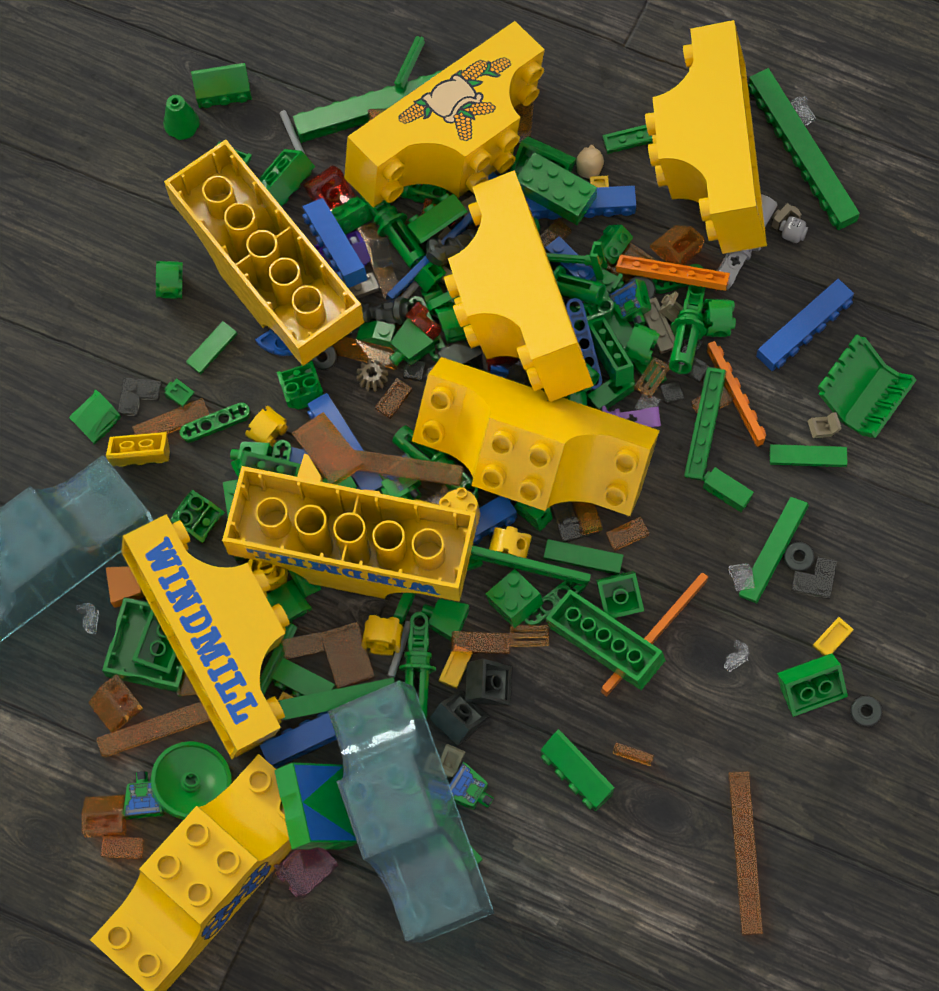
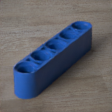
M573 298L567 302L566 310L578 343L582 338L589 341V347L581 349L584 359L586 357L593 358L594 364L592 368L600 374L597 385L591 388L596 389L602 384L601 372L583 303L580 299ZM571 302L579 303L580 309L578 312L570 310L569 305ZM577 320L584 322L585 326L581 331L574 328V323Z

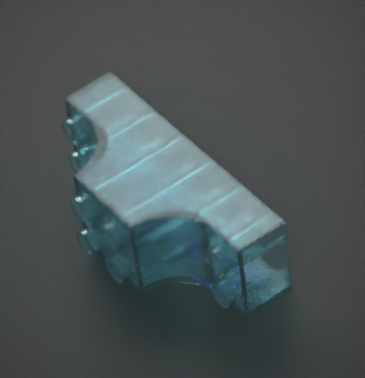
M104 455L100 456L71 479L46 489H34L30 486L0 508V642L119 554L122 549L123 535L154 521L147 508Z
M399 680L329 710L328 714L341 749L344 767L343 778L337 781L362 858L375 869L392 899L405 940L421 943L493 914L494 910L415 687Z

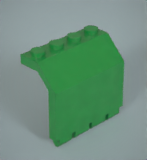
M855 335L848 345L849 348H846L839 357V363L836 362L827 375L829 377H825L818 386L820 390L819 396L833 413H837L840 422L862 436L876 438L896 408L901 404L906 394L911 390L916 379L913 375L899 373L886 365L866 337Z

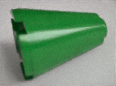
M172 95L167 99L163 122L167 134L178 140L192 137L200 126L198 114L180 95Z

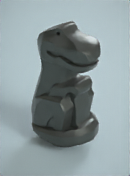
M473 229L465 230L462 235H458L455 238L448 237L444 245H442L440 238L431 237L426 244V258L432 264L441 266L449 262L448 258L455 256L465 249L474 239L476 233Z
M405 297L388 299L377 304L371 302L361 303L364 322L372 321L375 318L376 321L384 320L385 323H398V325H401L407 319H410L413 314L412 304Z

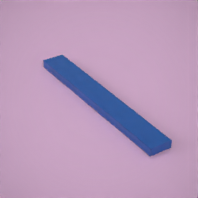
M470 212L441 240L442 245H444L448 237L455 238L461 235L474 222ZM426 256L387 293L386 300L397 298L414 281L420 270L430 263Z

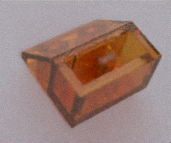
M675 225L654 241L650 248L665 262L684 265L701 251L705 238L692 226Z
M117 674L101 685L89 701L90 706L111 733L144 710Z
M126 795L85 797L82 810V834L86 838L126 835V818L123 815Z

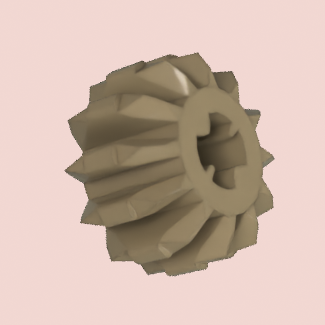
M368 360L367 365L362 363L361 368L357 369L358 376H356L357 381L360 382V387L366 386V391L373 388L375 392L377 387L383 389V383L388 381L386 377L388 370H384L385 365H379L378 360L374 364L371 363V360Z

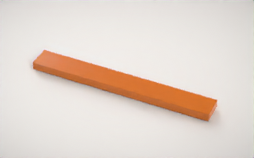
M701 573L644 639L653 644L704 586L708 576ZM614 673L602 686L601 693L607 697L623 678Z

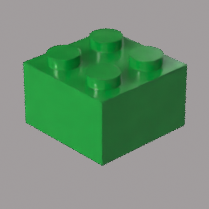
M516 569L512 570L486 593L489 604L513 628H516L544 604L541 594Z

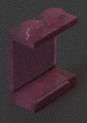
M317 847L295 850L280 865L276 864L274 867L277 870L275 875L282 882L286 880L291 885L288 889L295 897L300 895L303 899L339 865L325 849Z

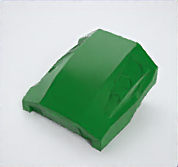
M453 305L434 309L442 326L447 344L467 340L464 329L457 320Z
M313 361L304 366L277 372L289 408L299 410L308 407V403L324 395Z
M97 390L69 417L93 444H96L121 418L116 409Z
M191 490L173 513L170 522L175 523L180 520L187 533L203 543L225 512L208 499Z
M293 580L282 584L268 593L266 597L271 607L278 603L282 606L289 623L293 622L297 617L304 616L307 610L309 612L312 610Z

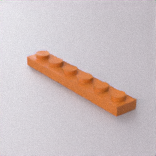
M620 255L616 265V272L724 291H726L730 279V273L626 255Z
M715 341L708 343L707 353L715 368L727 371L724 385L756 447L764 444L766 432L762 426H759L755 411L750 409L748 397L746 394H742L739 380L733 377L730 363L726 362L723 358L724 352L721 346H717Z

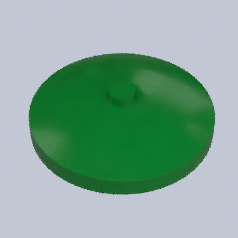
M181 742L167 748L157 758L151 773V790L156 802L164 811L176 818L185 819L196 806L201 807L208 804L231 785V772L224 757L214 748L200 742Z

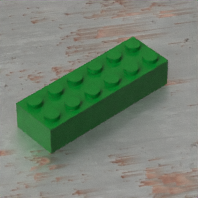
M571 589L546 617L550 629L639 690L645 687L666 661L662 650Z

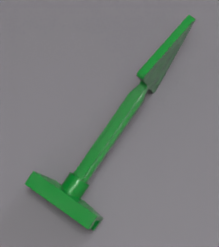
M594 242L590 255L586 254V256L546 253L550 262L577 263L593 266L596 280H604L602 268H607L608 265L601 242Z

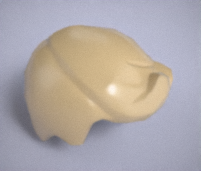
M590 145L589 148H584L576 159L577 173L587 179H590L591 176H599L604 165L603 155L593 145Z

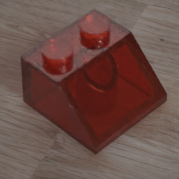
M334 165L303 184L311 200L314 202L323 198L330 211L335 207L345 204L349 199L355 198L341 169Z

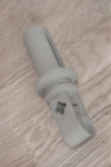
M761 194L764 224L766 226L777 207V203L770 197ZM761 247L726 254L716 270L730 273L726 290H729L744 261L750 259L752 251H760Z

